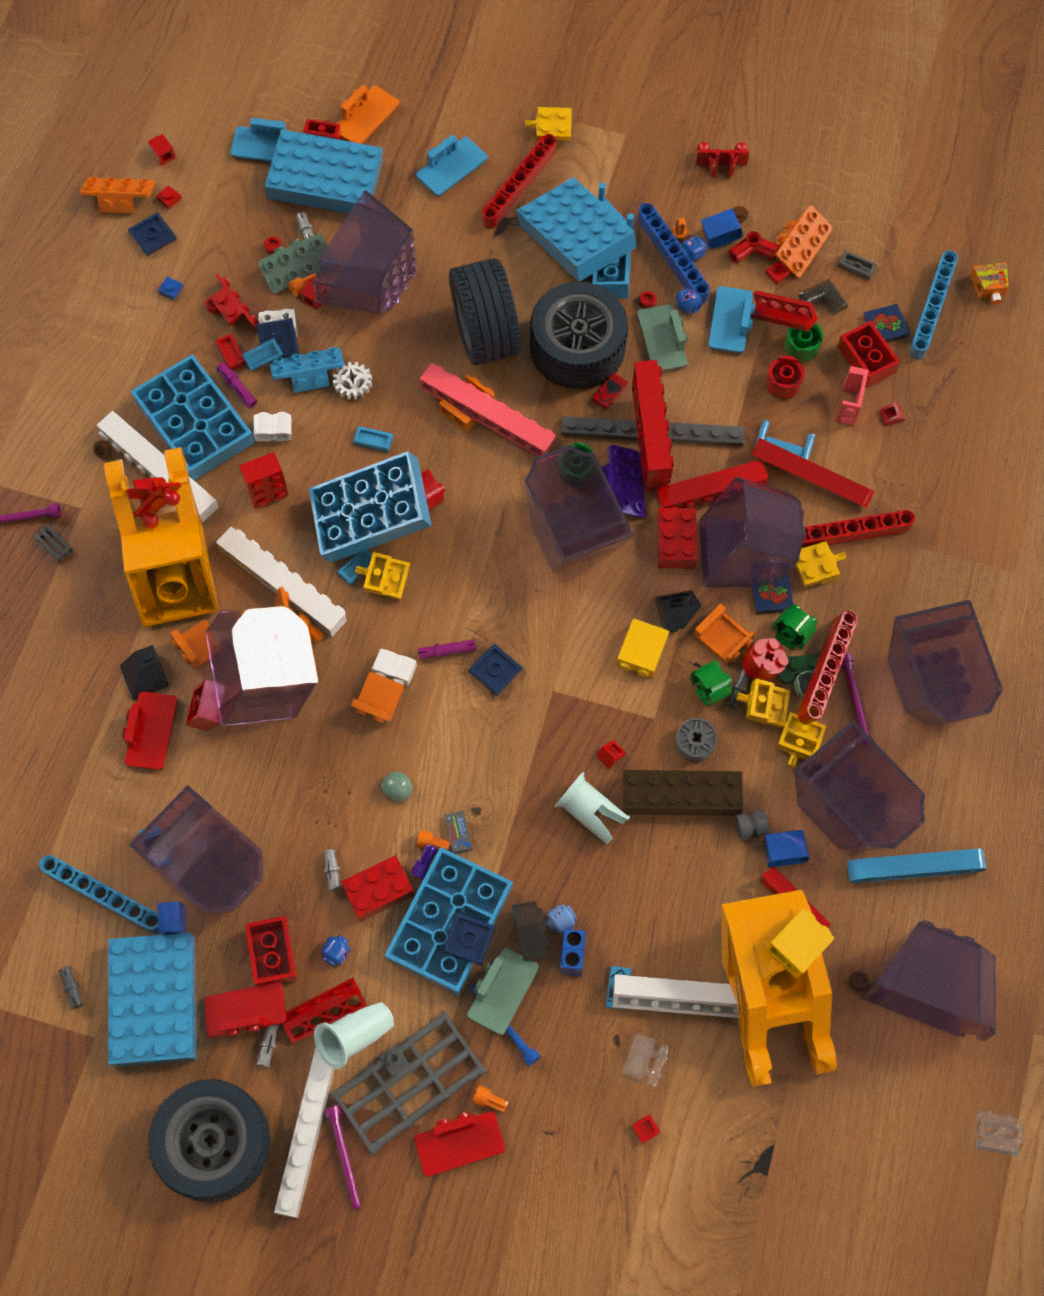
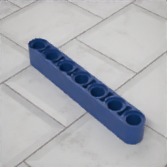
M650 203L641 204L638 212L639 224L684 289H692L702 297L701 301L703 304L706 303L710 290L708 283L654 206Z

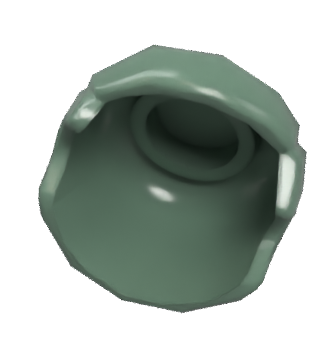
M812 671L801 672L794 680V691L802 699L813 675Z
M399 771L390 772L381 784L385 797L394 803L405 802L411 797L413 792L411 780L406 774Z

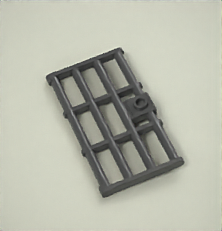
M444 1010L440 1013L439 1017L411 1037L407 1036L403 1043L398 1046L394 1045L380 1055L378 1061L368 1064V1068L336 1091L335 1089L331 1091L366 1143L370 1154L375 1155L380 1151L379 1148L408 1127L412 1128L414 1126L413 1123L443 1101L450 1100V1096L479 1075L481 1077L487 1073L486 1068L479 1062ZM447 1022L453 1032L421 1055L414 1044ZM458 1039L465 1049L432 1072L426 1061ZM409 1048L412 1049L417 1057L411 1063L403 1055V1052ZM470 1056L477 1067L450 1087L444 1089L438 1079ZM423 1065L429 1076L395 1099L389 1088ZM384 1066L392 1075L386 1081H383L377 1072ZM374 1074L380 1085L347 1108L341 1097ZM434 1082L441 1093L407 1117L401 1106ZM386 1092L392 1103L359 1126L352 1115ZM397 1109L404 1120L371 1144L364 1133Z

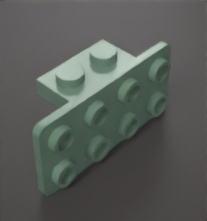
M318 233L303 241L296 239L289 243V247L284 249L281 246L273 250L274 254L259 260L258 265L272 293H277L287 288L288 283L298 277L303 279L335 265L322 234Z
M671 305L639 310L637 315L649 360H657L658 366L662 367V371L686 367L688 362L684 347L685 342H688L686 331L683 332V318L679 316L678 310H673Z
M504 948L493 963H488L484 972L487 974L484 980L480 979L475 987L477 995L468 1011V1019L498 1035H503L532 983L539 965L508 948Z

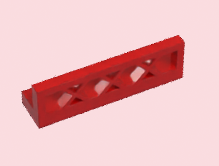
M757 290L753 293L757 304L754 314L751 315L754 319L808 331L818 320L813 304L810 302Z
M774 866L767 872L765 871L759 879V882L772 895L798 891ZM807 900L815 920L828 928L831 924Z
M351 978L286 1011L287 1021L282 1025L291 1043L294 1044L314 1034L318 1024H310L313 1017H322L320 1023L331 1024L348 1014L366 1007L367 1004L354 978ZM358 995L359 1003L353 1006L347 1004L350 998ZM335 1006L341 1007L338 1014H329L331 1008ZM302 1026V1032L293 1036L290 1029Z

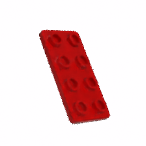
M140 692L137 704H131V709H128L126 714L127 728H124L122 738L128 746L125 757L126 766L162 770L164 768L178 701L176 696Z
M281 982L210 995L204 998L206 1032L210 1038L224 1035L236 1036L244 1031L256 1032L260 1030L259 1028L283 1024L287 1021L284 988Z
M493 1111L474 1116V1114L469 1115V1112L457 1115L456 1120L450 1122L449 1119H443L436 1122L437 1126H434L432 1130L417 1134L414 1137L422 1169L426 1177L502 1154L506 1149L496 1114Z

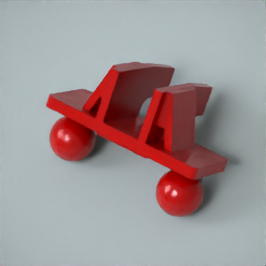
M700 142L697 145L696 165H707L713 178H716L718 165H727L728 178H731L736 165L746 166L748 163L749 150L743 142L737 143L734 150H719V148L717 150H710V145L707 142Z
M150 477L148 479L133 480L134 488L126 490L129 499H139L141 506L133 513L134 517H142L144 526L148 529H154L159 523L158 517L155 514L165 503L169 506H176L180 502V495L177 491L180 489L181 484L180 482L167 483L163 477Z

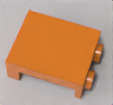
M468 374L465 376L466 383L472 384L479 391L488 393L491 398L495 399V394L489 387H484L475 377H471ZM444 398L439 402V412L465 432H468L477 422Z
M720 603L695 628L693 636L728 665L731 661L736 662L741 656L740 652L744 648L747 650L754 643L753 637L755 633L752 631L748 633L725 613L726 608Z

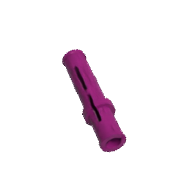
M225 362L220 363L216 370L225 379L224 382L232 387L248 409L256 406L258 401L241 383L238 375L235 372L233 373Z
M475 639L442 645L436 643L434 646L417 649L419 660L432 657L438 659L444 655L476 651Z

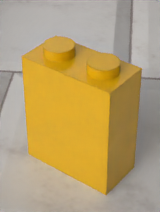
M633 618L619 653L617 665L625 671L632 670L642 677L653 678L668 639L669 631Z
M802 908L765 949L794 977L798 978L834 940V937L827 927L822 926L815 920V916L811 912Z

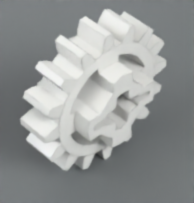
M348 362V366L344 365L342 369H336L337 374H333V385L336 393L340 392L341 397L347 395V400H350L351 396L357 400L358 395L363 398L364 392L369 393L373 380L370 370H365L364 364L358 366V362L354 365Z

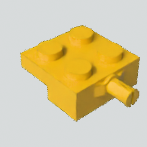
M538 107L536 120H525V127H535L537 142L545 134L554 135L556 140L571 141L572 108Z
M827 541L792 551L790 554L804 587L817 583L822 585L838 580L840 572L837 562L846 559L845 552L834 555L830 551Z
M373 552L368 568L357 565L355 573L366 575L363 587L365 592L401 600L411 564L393 559L392 556Z
M755 679L751 683L749 695L737 692L736 700L747 703L746 719L779 728L785 727L790 690L776 687L772 682Z
M789 713L776 748L791 755L787 764L788 767L795 768L798 758L814 762L827 727L826 725L816 721L809 725H804L799 721L797 714Z

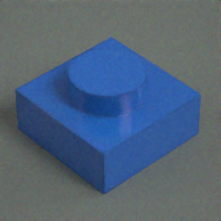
M166 277L158 292L175 301L183 288V284Z

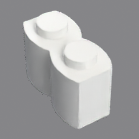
M260 412L254 415L255 441L292 440L291 414L278 412L272 415L267 412Z
M380 649L372 667V672L402 685L409 686L417 663L409 657Z

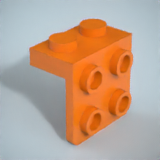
M207 620L201 621L183 634H180L177 629L170 632L173 638L171 640L172 645L176 650H181L183 653L181 657L187 665L191 664L194 670L223 652L226 648Z
M370 672L358 700L353 699L351 706L355 707V712L359 714H372V719L381 723L384 720L391 722L404 691V686Z

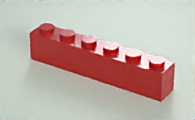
M761 459L656 488L655 498L659 508H694L701 504H711L719 499L726 500L730 496H741L752 490L760 491L767 486L769 477Z

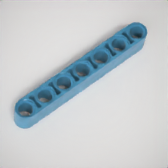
M945 251L939 261L909 353L914 359H922L929 347L958 260V256L954 251Z
M983 849L864 858L847 862L850 883L977 873L987 870Z
M46 855L40 860L39 867L48 877L153 934L159 933L158 922L154 927H149V922L152 919H158V914L54 856ZM54 862V868L47 870V866ZM67 872H72L71 877L64 880V875ZM89 881L87 888L80 889L83 882ZM100 891H106L103 898H97ZM123 900L122 906L115 908L116 901ZM140 909V914L137 917H132V912Z

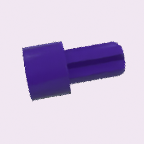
M430 844L425 846L420 860L415 861L411 870L413 875L421 879L425 878L437 848Z

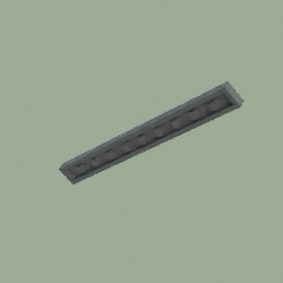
M562 416L561 436L638 440L636 420ZM669 422L667 438H671V442L743 446L744 427Z

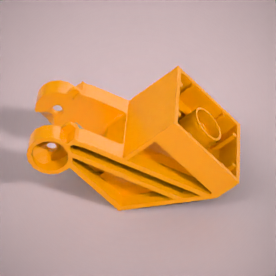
M182 447L164 450L169 475L168 483L180 482L181 484L180 489L177 491L180 495V502L176 506L162 507L155 514L158 517L159 523L154 529L146 528L142 517H134L133 513L136 509L133 500L129 499L126 492L130 487L128 477L124 475L122 459L104 463L110 498L121 535L124 572L143 627L219 611L202 522L191 488Z
M803 890L721 904L722 964L737 1003L741 1045L744 1050L747 1074L753 1087L772 1083L769 1074L772 1065L766 1048L767 1030L772 1027L803 1022L804 1032H802V1035L807 1044L809 1059L815 1074L834 1072L837 1068L836 1053L830 1037L832 991L822 953L802 975L796 978L765 949L802 908L811 912Z

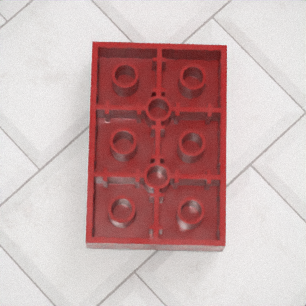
M657 360L634 362L631 387L645 492L656 491V488L671 483L674 467V458L670 456V449H672L671 438H667L669 421L668 419L665 420L667 405L666 401L663 402V395H665L664 384H660L662 367L658 366Z

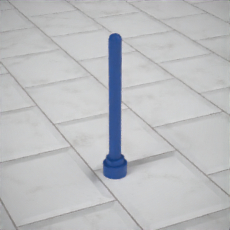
M472 984L470 990L476 996V984ZM509 1024L505 1033L523 1053V1061L530 1067L541 1055L536 1049L529 1048Z

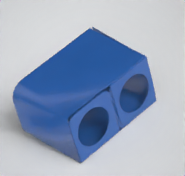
M728 209L701 220L702 230L709 249L723 246L743 236L742 228L733 209Z
M803 830L766 834L763 843L767 867L801 864L807 862L810 858Z
M182 902L158 903V932L161 935L186 933L187 907Z
M564 929L559 962L561 974L582 976L585 931ZM568 934L581 935L580 944L577 946L570 945L567 942ZM569 952H575L579 955L580 960L576 966L566 964L565 956Z

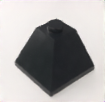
M692 590L655 597L661 625L669 632H677L679 629H684L701 608V604Z
M153 645L133 652L120 665L132 700L137 699L140 692L153 693L169 686Z

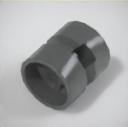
M763 809L752 811L750 815L747 813L735 815V825L740 840L750 839L754 834L757 837L769 834L768 820Z

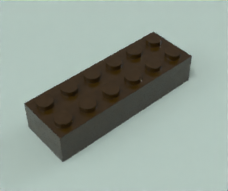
M623 770L622 812L628 815L735 816L742 814L743 811L742 771Z

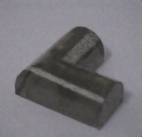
M829 278L800 292L798 295L801 301L810 302L813 304V307L823 302L831 315L848 307V304Z

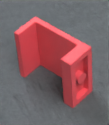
M850 366L843 390L857 393L855 403L843 401L837 416V422L845 425L855 424L861 409L869 370Z

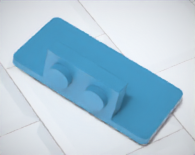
M251 118V128L238 126L235 130L231 156L272 162L281 129L286 130L285 122Z
M451 135L427 153L428 165L418 171L416 176L436 196H441L487 161L488 156L468 137L458 141L454 135Z
M723 286L717 288L709 339L710 349L735 353L744 352L747 331L752 329L753 319H750V314L753 315L755 304H752L753 296L751 291Z
M331 347L323 351L314 350L307 354H294L291 357H277L270 361L274 380L291 377L294 393L330 386L327 370L344 367L341 348Z

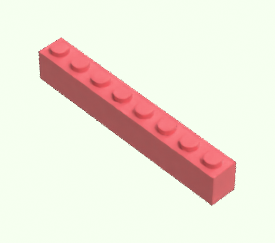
M431 363L421 376L419 381L420 389L439 400L444 398L468 417L543 460L554 445L556 435L551 430L539 426L534 420H529L522 416L520 412L508 408L503 402L496 401L488 393L479 391L472 384L460 380L457 375L448 373L443 367Z

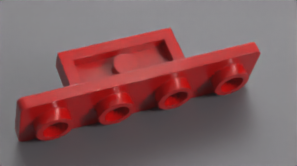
M217 273L215 276L223 288L210 297L212 302L230 326L246 316L258 332L256 324L259 321L253 314L250 316L247 313L249 308L244 301L242 303L238 301L240 296L234 289H229L231 284L225 276L221 278Z

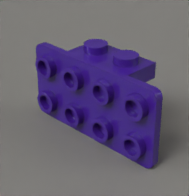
M611 445L608 448L610 462L599 469L602 503L609 504L613 501V508L616 513L644 518L646 516L640 452Z

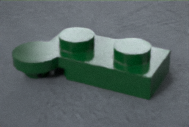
M821 653L787 657L788 664L779 673V680L788 684L793 681L794 676L801 672H814Z

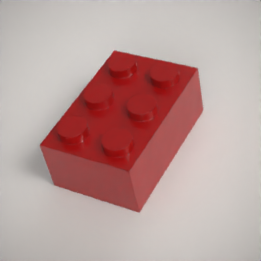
M872 321L840 336L837 348L849 365L869 370L865 388L897 372L900 361Z
M275 452L239 465L254 509L264 507L275 500L280 501L289 495L283 471Z
M658 508V569L696 568L698 560L696 508Z
M396 855L341 881L359 922L414 896V891Z
M286 916L246 923L245 929L254 985L297 981L298 977L289 922Z

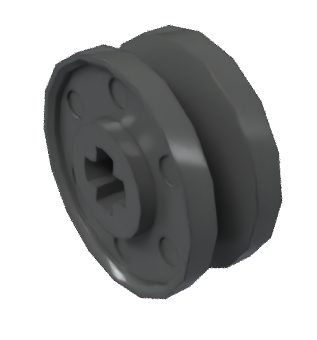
M691 718L685 721L679 727L675 737V747L678 753L684 759L691 762H701L708 759L717 744V733L714 726L701 718ZM693 737L695 739L699 738V743L697 741L693 742Z

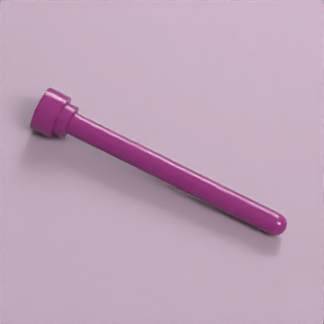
M52 503L45 509L1 515L0 523L42 516L60 518L62 516L59 503Z
M847 653L841 666L846 673L863 741L870 743L871 737L852 669L854 663L853 654Z
M340 1105L325 1109L324 1114L325 1118H328V1121L332 1124L352 1206L357 1210L361 1207V1202L339 1121L342 1111Z

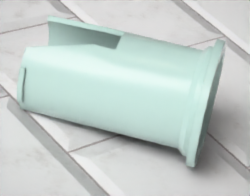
M582 772L554 807H563L607 845L613 837L594 813L598 810L602 815L621 824H624L630 816H627L585 781V773Z
M380 1002L348 1014L331 1024L320 1023L314 1031L317 1050L330 1067L341 1069L347 1064L348 1058L367 1048L394 1026L393 1016L388 1007Z

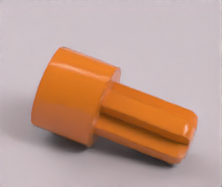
M678 218L676 225L672 229L673 235L680 244L687 239L688 233L684 218Z
M313 273L303 279L298 277L288 283L290 292L295 297L301 295L300 292L312 277L318 280L317 275Z
M301 613L293 622L294 627H298L299 633H305L315 642H319L324 634L311 624L312 620Z
M420 830L415 847L425 849V846L430 844L436 847L437 850L440 847L448 850L450 842L434 837L431 832Z
M478 1084L471 1102L483 1108L486 1105L499 1112H504L507 1107V1101L491 1094L490 1089Z

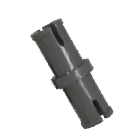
M740 670L736 684L732 686V694L727 702V706L731 708L735 701L733 709H739L741 702L736 700L737 692L742 694L747 692L746 687L750 678L747 675L744 678V670Z
M66 966L64 967L65 970L62 968L58 970L64 985L62 989L67 994L71 1009H77L78 1005L80 1007L84 1005L78 990L80 986L75 981L72 967Z

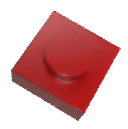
M169 185L156 195L157 200L169 210L182 199L181 194Z

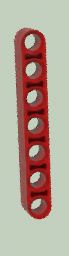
M545 134L483 208L482 223L484 227L492 229L499 224L555 155L556 137L554 135Z
M760 437L751 453L766 462L865 508L868 507L875 493L870 488Z
M902 510L795 528L789 534L787 546L790 550L795 551L825 541L830 546L906 533L911 529L915 521V515L912 511ZM811 535H816L818 538L815 539ZM793 538H798L800 541L796 542Z
M851 610L844 611L834 618L798 711V719L804 725L813 723L823 715L857 624V616Z

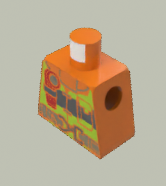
M1007 263L973 267L970 279L980 299L990 298L992 305H998L1002 302L1001 297L1005 296L1009 286Z

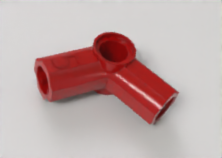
M750 231L745 239L728 251V255L734 263H740L750 254L755 253L774 260L780 245L762 238L760 233L756 231Z

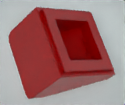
M897 402L880 409L886 426L906 420L902 408Z
M612 740L601 747L596 756L610 769L626 755V752Z

